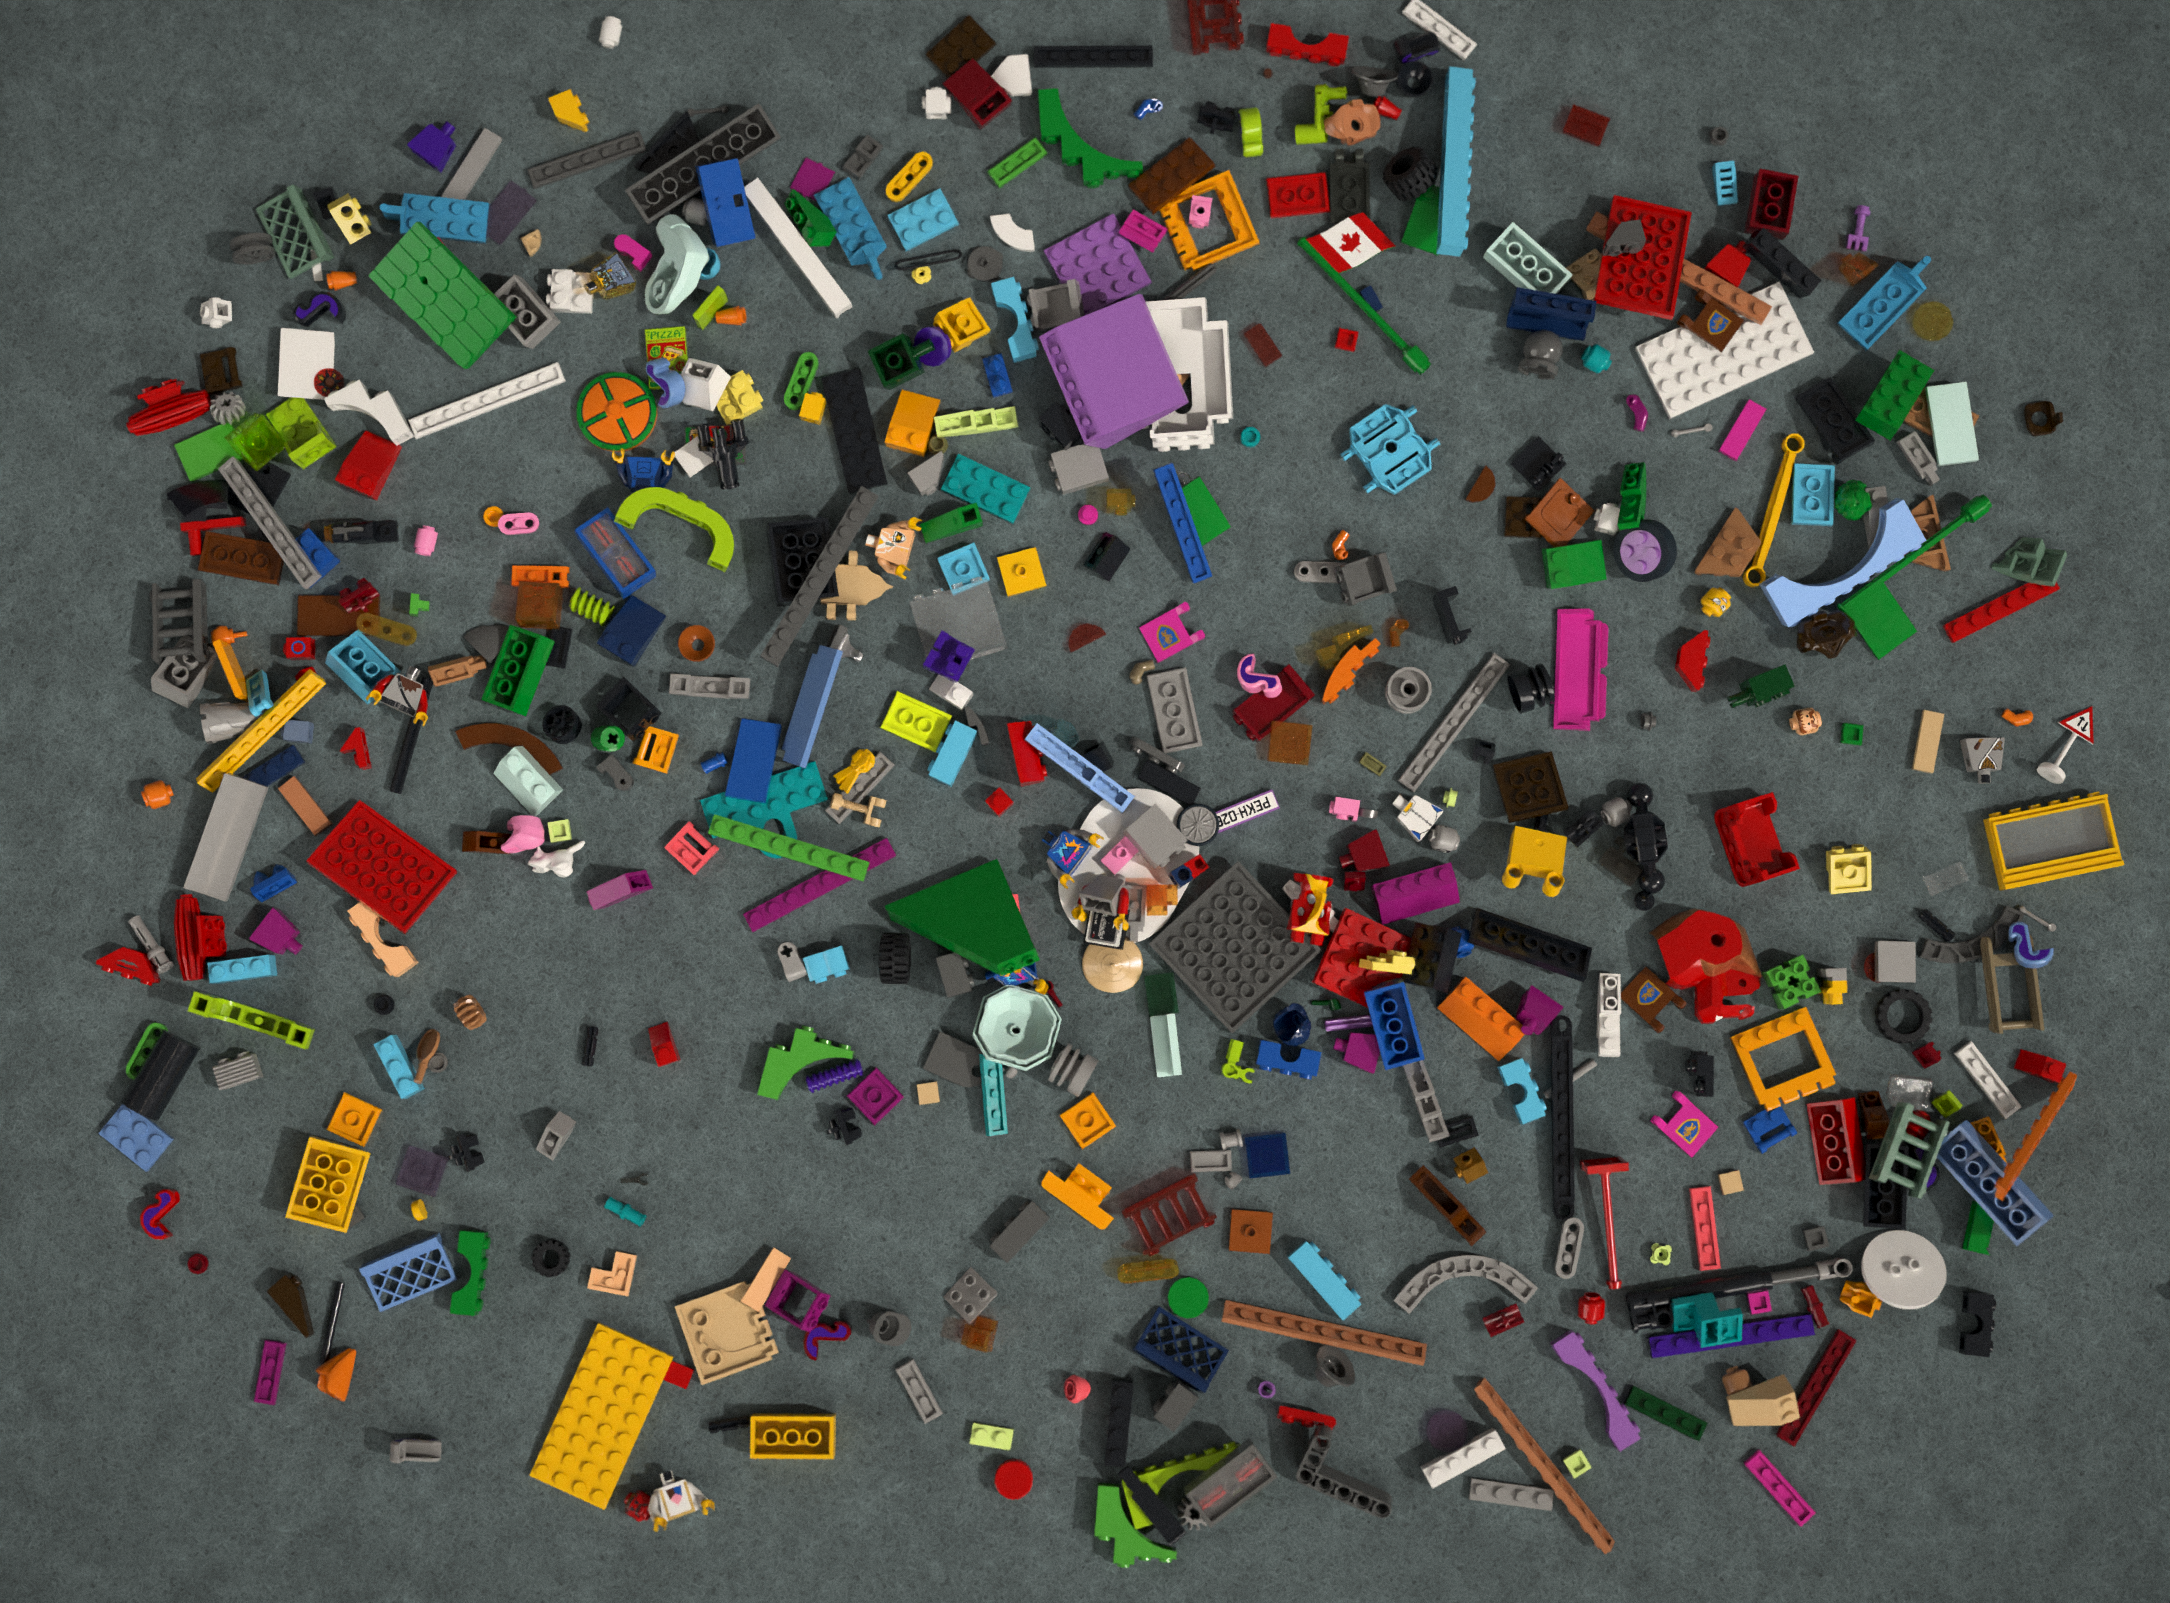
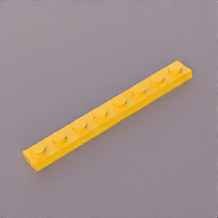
M309 669L271 708L267 709L196 778L197 783L213 793L220 786L224 773L233 774L326 684L325 679Z

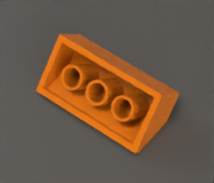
M1463 977L1437 1007L1438 1010L1497 1061H1500L1525 1035L1521 1031L1522 1024L1467 977Z

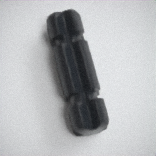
M1925 909L1920 913L1919 918L1923 922H1927V925L1938 935H1942L1945 941L1950 942L1956 934L1951 929H1947V926L1936 916H1932L1929 910Z
M587 1027L586 1035L588 1036L585 1038L583 1050L585 1055L582 1057L583 1066H593V1055H595L597 1044L596 1036H598L599 1031L597 1027Z
M741 1416L739 1419L736 1417L724 1419L720 1422H710L709 1431L713 1434L718 1433L720 1430L724 1432L735 1430L739 1427L747 1428L750 1426L749 1417Z

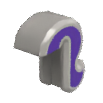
M395 1439L390 1442V1461L392 1463L404 1461L437 1462L441 1459L442 1442L439 1439Z

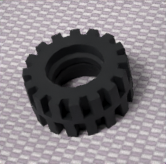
M558 1240L543 1241L532 1252V1266L535 1267V1271L540 1273L541 1276H558L568 1268L567 1266L570 1263L569 1249L563 1242ZM547 1250H554L559 1255V1262L554 1267H548L543 1262V1254Z

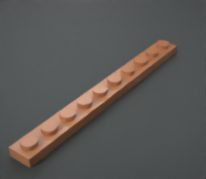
M1596 211L1586 231L1605 240L1608 217ZM1683 260L1680 282L1698 292L1703 289L1720 304L1762 325L1772 308L1771 305L1688 260Z
M1225 1300L1221 1322L1421 1366L1425 1363L1427 1344L1233 1301Z
M1485 1377L1481 1379L1474 1388L1477 1397L1484 1401L1491 1415L1500 1421L1503 1430L1515 1440L1518 1449L1523 1450L1530 1464L1538 1469L1542 1479L1554 1489L1556 1497L1565 1503L1568 1512L1577 1518L1583 1531L1592 1537L1595 1546L1601 1549L1604 1554L1611 1551L1615 1543L1611 1535Z

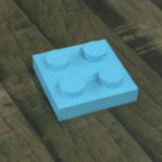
M975 543L937 558L953 596L990 581Z

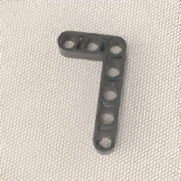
M1326 1425L1317 1426L1299 1460L1296 1473L1298 1482L1378 1518L1388 1517L1391 1514L1392 1496L1388 1492L1322 1464L1330 1449L1333 1433L1330 1427Z

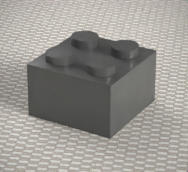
M955 952L936 958L948 998L972 992V987L975 984L972 974H967L966 967H969L967 958Z
M1178 1379L1175 1383L1171 1381L1165 1389L1166 1395L1164 1398L1161 1399L1159 1397L1152 1407L1154 1418L1173 1432H1175L1199 1399L1197 1393Z

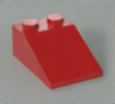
M365 431L344 460L335 481L342 486L377 501L402 446H396L387 439Z

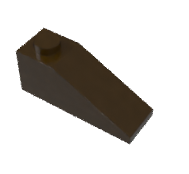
M286 1274L270 1287L267 1292L305 1338L311 1337L314 1331L304 1288L301 1286L302 1281L295 1274Z

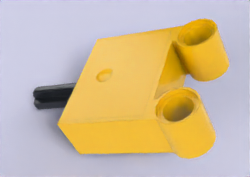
M1548 814L1535 817L1534 830L1519 826L1514 827L1510 838L1507 866L1502 876V883L1506 887L1516 888L1523 875L1526 874L1545 878L1542 891L1546 896L1555 897L1559 894L1564 884L1562 873L1567 837L1546 832Z

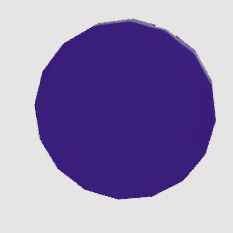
M929 326L921 329L914 339V346L927 339H931L935 350L921 356L920 361L931 367L942 365L951 355L952 345L950 338L940 327Z

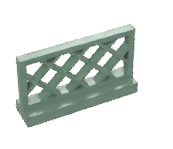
M294 184L287 187L286 192L256 208L267 233L272 236V244L290 279L295 278L325 260L330 261L335 258L302 189ZM289 197L291 201L289 210L281 208L283 200ZM268 208H274L272 220L267 219L263 211ZM279 211L287 212L284 224L277 222ZM292 214L299 218L297 228L289 225ZM275 224L283 226L280 237L275 236L273 233ZM288 228L296 230L293 241L285 239ZM300 232H304L308 236L305 245L297 243ZM284 241L292 243L289 254H285L281 250ZM296 245L304 247L301 258L293 256ZM309 249L314 250L317 258L312 261L306 260ZM292 259L299 260L298 269L292 272L290 268Z

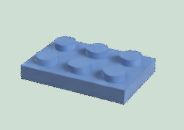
M124 1104L120 1106L99 1132L103 1138L146 1172L150 1170L174 1140V1138L149 1118L132 1111Z

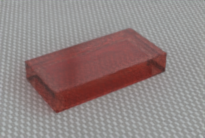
M1261 323L1244 333L1245 338L1265 368L1282 357V354Z

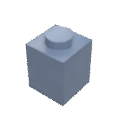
M288 720L281 727V736L287 742L312 744L314 723Z

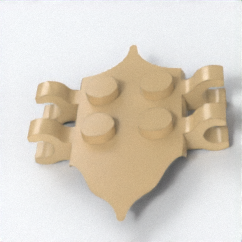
M849 551V565L838 564L835 569L839 596L821 600L822 605H827L828 620H836V605H847V619L856 620V605H867L871 600L879 598L886 590L893 588L882 577L871 572L868 567L857 565V551Z

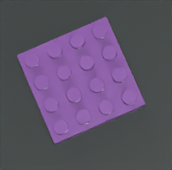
M1114 214L1044 250L1061 284L1067 283V280L1072 279L1079 281L1085 315L1110 306L1152 283L1128 238L1119 234L1121 226Z

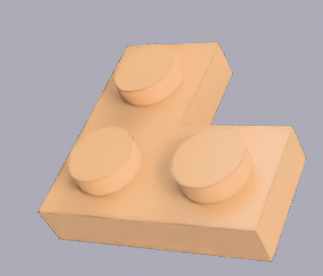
M616 1251L612 1271L591 1268L587 1288L629 1296L637 1255Z

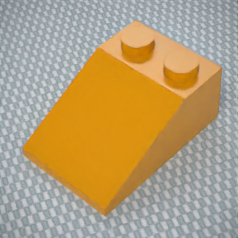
M902 390L889 424L885 439L886 447L925 457L940 399Z

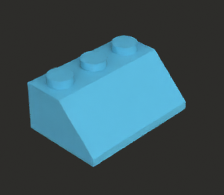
M359 630L328 651L325 661L367 705L375 700L373 697L366 700V697L379 680L389 674L395 675V673L400 674L401 672Z

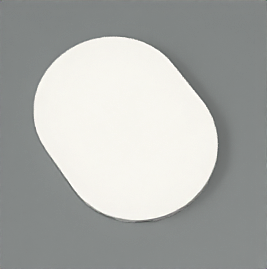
M1127 789L1135 797L1123 813L1103 799L1085 819L1080 830L1093 834L1097 833L1104 840L1098 839L1096 841L1100 848L1092 847L1071 876L1074 879V883L1071 880L1066 882L1068 889H1065L1058 880V892L1063 910L1071 923L1084 935L1089 910L1083 909L1087 913V918L1083 922L1079 919L1076 920L1071 914L1072 910L1079 905L1077 904L1080 896L1079 892L1083 886L1091 883L1098 876H1115L1100 860L1125 837L1123 834L1124 830L1155 803L1177 827V819L1183 807L1169 796L1149 789ZM1185 843L1184 846L1186 848L1178 855L1173 853L1169 857L1171 861L1163 868L1158 866L1156 869L1138 852L1117 873L1125 877V886L1146 885L1145 927H1143V932L1138 931V942L1155 934L1172 915L1189 883L1177 890L1168 874L1199 855V846ZM1126 931V936H1125V937H1127V938H1129V939H1130V931Z

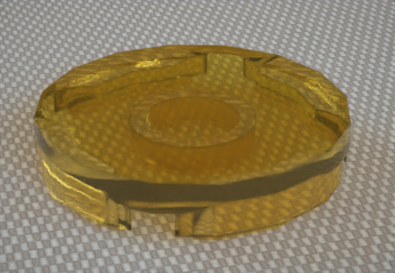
M1936 301L1925 303L1914 313L1912 319L1913 329L1923 340L1930 342L1939 341L1945 338L1952 330L1954 322L1950 314L1951 311L1944 304Z

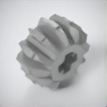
M223 392V395H216V399L211 400L210 412L216 422H220L223 426L226 423L232 426L234 421L239 422L240 418L245 417L244 411H246V407L239 395H235L233 392L229 394Z
M1182 1498L1181 1501L1185 1506H1177L1178 1510L1183 1511L1177 1514L1178 1518H1184L1181 1521V1525L1184 1526L1189 1522L1188 1530L1192 1529L1193 1524L1196 1525L1197 1530H1200L1199 1523L1206 1527L1207 1522L1199 1512L1197 1517L1195 1515L1193 1517L1190 1516V1509L1194 1508L1196 1510L1191 1501L1187 1502L1185 1498Z

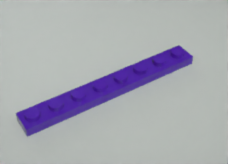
M1812 1314L1742 1323V1341L1701 1348L1695 1330L1648 1337L1651 1358L1811 1336L1815 1335Z

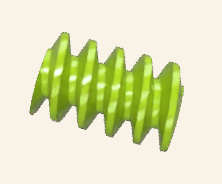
M578 587L569 603L571 611L576 612L578 610L580 616L585 614L586 619L592 618L594 623L599 621L602 627L609 622L615 606L610 609L609 601L602 605L603 598L596 602L595 594L588 598V591L586 590L581 594V587Z

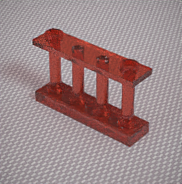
M1195 1173L1121 1210L1125 1219L1128 1217L1131 1220L1133 1219L1147 1246L1146 1249L1142 1250L1144 1255L1148 1254L1151 1257L1160 1252V1247L1202 1225L1204 1228H1207L1215 1223L1216 1214L1214 1213L1209 1216L1195 1189V1182L1198 1181ZM1182 1189L1185 1192L1188 1191L1202 1219L1192 1225L1176 1197L1178 1196L1177 1192ZM1164 1198L1170 1201L1184 1228L1175 1234H1172L1158 1207L1160 1205L1158 1201ZM1145 1208L1152 1211L1165 1236L1164 1240L1154 1244L1140 1216V1211Z

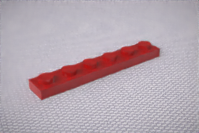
M2028 582L1943 625L1950 641L1954 643L2060 588L2057 582L2054 587Z

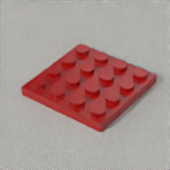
M1344 908L1312 983L1368 1008L1364 992L1381 982L1402 977L1403 973L1359 967L1360 959L1367 960V956L1380 957V953L1387 954V950L1406 952L1407 956L1412 938L1348 908Z

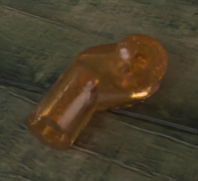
M1399 619L1390 627L1391 647L1401 646L1400 635L1409 627V622L1406 619Z

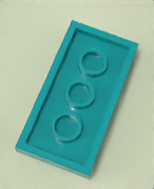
M958 454L941 491L969 504L977 502L978 508L1014 524L1031 487Z

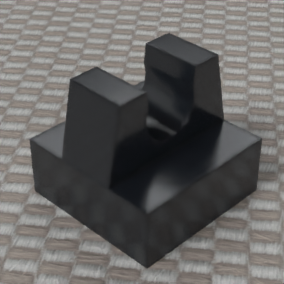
M1476 738L1472 760L1476 761L1477 757L1481 755L1485 757L1484 764L1488 765L1495 754V744Z

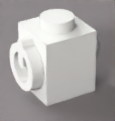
M933 87L931 90H926V96H922V109H926L927 119H946L947 114H951V94H946V90L940 87Z
M1607 503L1603 504L1600 509H1597L1594 515V520L1597 521L1594 530L1612 536L1620 532L1621 530H1619L1617 525L1620 512L1619 506Z

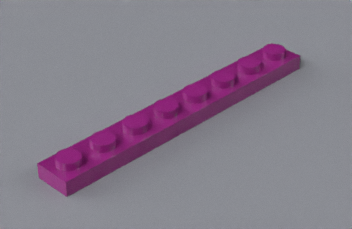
M885 838L852 857L870 862L868 872L896 857V854L888 839ZM825 870L743 915L752 932H755L853 880V878Z

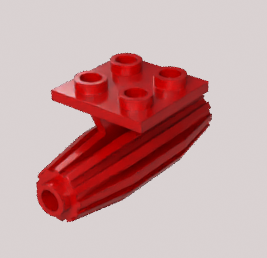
M177 379L167 380L160 383L162 386L160 388L158 386H151L141 390L143 394L137 395L138 399H143L149 406L128 418L129 422H126L127 428L131 434L134 433L136 436L170 429L192 421L210 411L211 398L206 390L181 394V386L185 385L184 381H177Z
M192 894L180 895V899H177L175 903L174 932L176 954L183 981L205 979L206 957L227 956L223 916L201 915L198 900L193 898Z

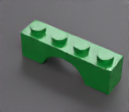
M460 1230L457 1251L468 1259L471 1265V1277L464 1288L452 1293L450 1314L476 1316L479 1314V1311H482L483 1299H480L481 1291H484L486 1285L483 1272L488 1267V1258L485 1255L486 1249L490 1248L491 1243L488 1232Z

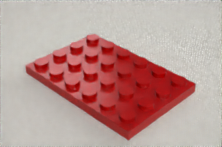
M1614 195L1611 202L1603 249L1619 224L1626 221L1641 220L1646 242L1642 251L1634 254L1628 252L1618 256H1601L1593 301H1597V304L1672 320L1692 212Z
M361 800L354 805L306 860L310 866L404 934L408 932L457 874L456 869Z

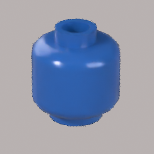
M1460 926L1452 928L1451 930L1462 933L1456 957L1463 958L1470 955L1475 945L1467 942L1469 930L1461 929Z

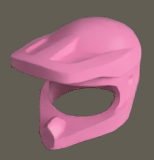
M529 815L512 817L507 822V829L509 831L513 830V833L501 845V850L505 853H518L542 845L545 839L541 819Z

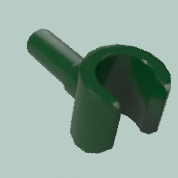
M1338 999L1312 1000V1005H1329L1330 1011L1341 1009Z

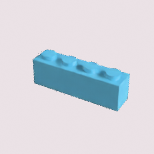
M1305 1240L1287 1257L1342 1320L1346 1319L1361 1305L1358 1301L1361 1297L1353 1288L1349 1290L1344 1285L1347 1281L1340 1273L1336 1275L1331 1270L1333 1265L1326 1257L1322 1259L1317 1254L1320 1251L1312 1241L1308 1243Z

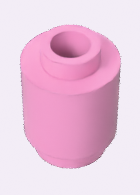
M424 525L422 528H418L414 544L416 554L431 556V553L434 552L438 533L434 532L435 528Z

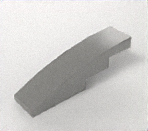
M1423 1060L1403 1065L1429 1143L1449 1137Z

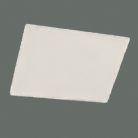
M281 328L278 396L324 400L330 393L329 389H327L325 396V393L322 394V389L325 386L315 385L323 382L318 380L317 375H323L326 378V370L330 377H332L335 347L334 332Z

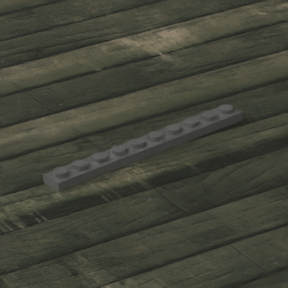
M863 486L860 487L761 653L760 658L778 667L878 499V495Z

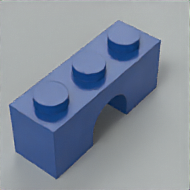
M1260 1040L1256 1064L1260 1065L1259 1069L1271 1071L1272 1068L1280 1069L1279 1073L1286 1075L1296 1072L1300 1073L1299 1077L1305 1079H1312V1076H1317L1322 1052L1300 1048L1298 1058L1293 1062H1286L1280 1055L1281 1044Z

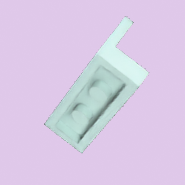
M1175 1014L1151 1016L1150 1022L1157 1077L1182 1075Z

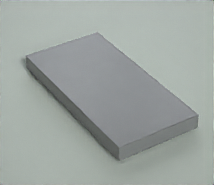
M1186 667L1146 675L1162 752L1167 754L1203 746Z

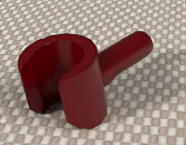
M1048 980L1051 989L1047 990L1046 994H1049L1057 1006L1061 1007L1063 1004L1054 992V985Z

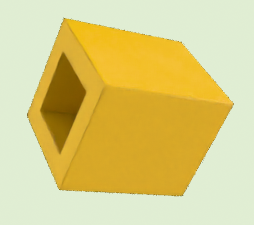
M811 392V394L805 393L799 414L801 420L820 425L826 406V400L823 398V395L816 392Z

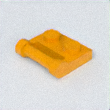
M649 726L645 730L637 756L633 759L632 764L667 774L679 735ZM655 734L657 736L648 762L644 758L651 736Z

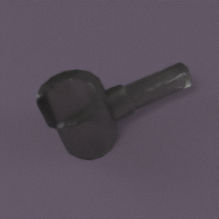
M642 1173L639 1177L621 1178V1184L639 1183L643 1186L648 1185L649 1183H642L640 1181L641 1176H648V1174Z

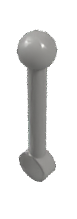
M1706 424L1704 427L1680 431L1674 429L1671 435L1677 437L1680 434L1704 430L1710 432L1712 425Z
M2024 906L2018 907V911L2047 927L2048 931L2056 930L2055 924L2045 922L2027 911Z

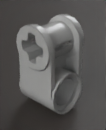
M791 942L782 943L778 947L777 952L787 980L792 982L808 975L795 944ZM785 946L793 950L790 952V957L783 955L782 951L785 950Z

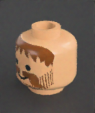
M1811 707L1795 710L1792 718L1789 719L1791 729L1795 730L1798 735L1816 733L1822 724L1819 712Z

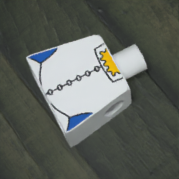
M1398 795L1392 803L1401 811L1396 820L1417 842L1422 840L1443 813L1441 808L1416 795L1409 802L1401 795Z

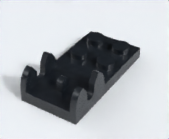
M1831 377L1796 396V401L1822 437V446L1826 450H1831L1834 464L1838 465L1847 458L1874 444L1875 439L1868 429L1855 421L1858 415Z

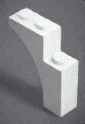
M360 380L349 382L341 390L330 392L324 398L327 406L332 411L354 410L373 417L383 425L396 446L414 437L396 400L388 390L381 391L374 398H371L365 385Z

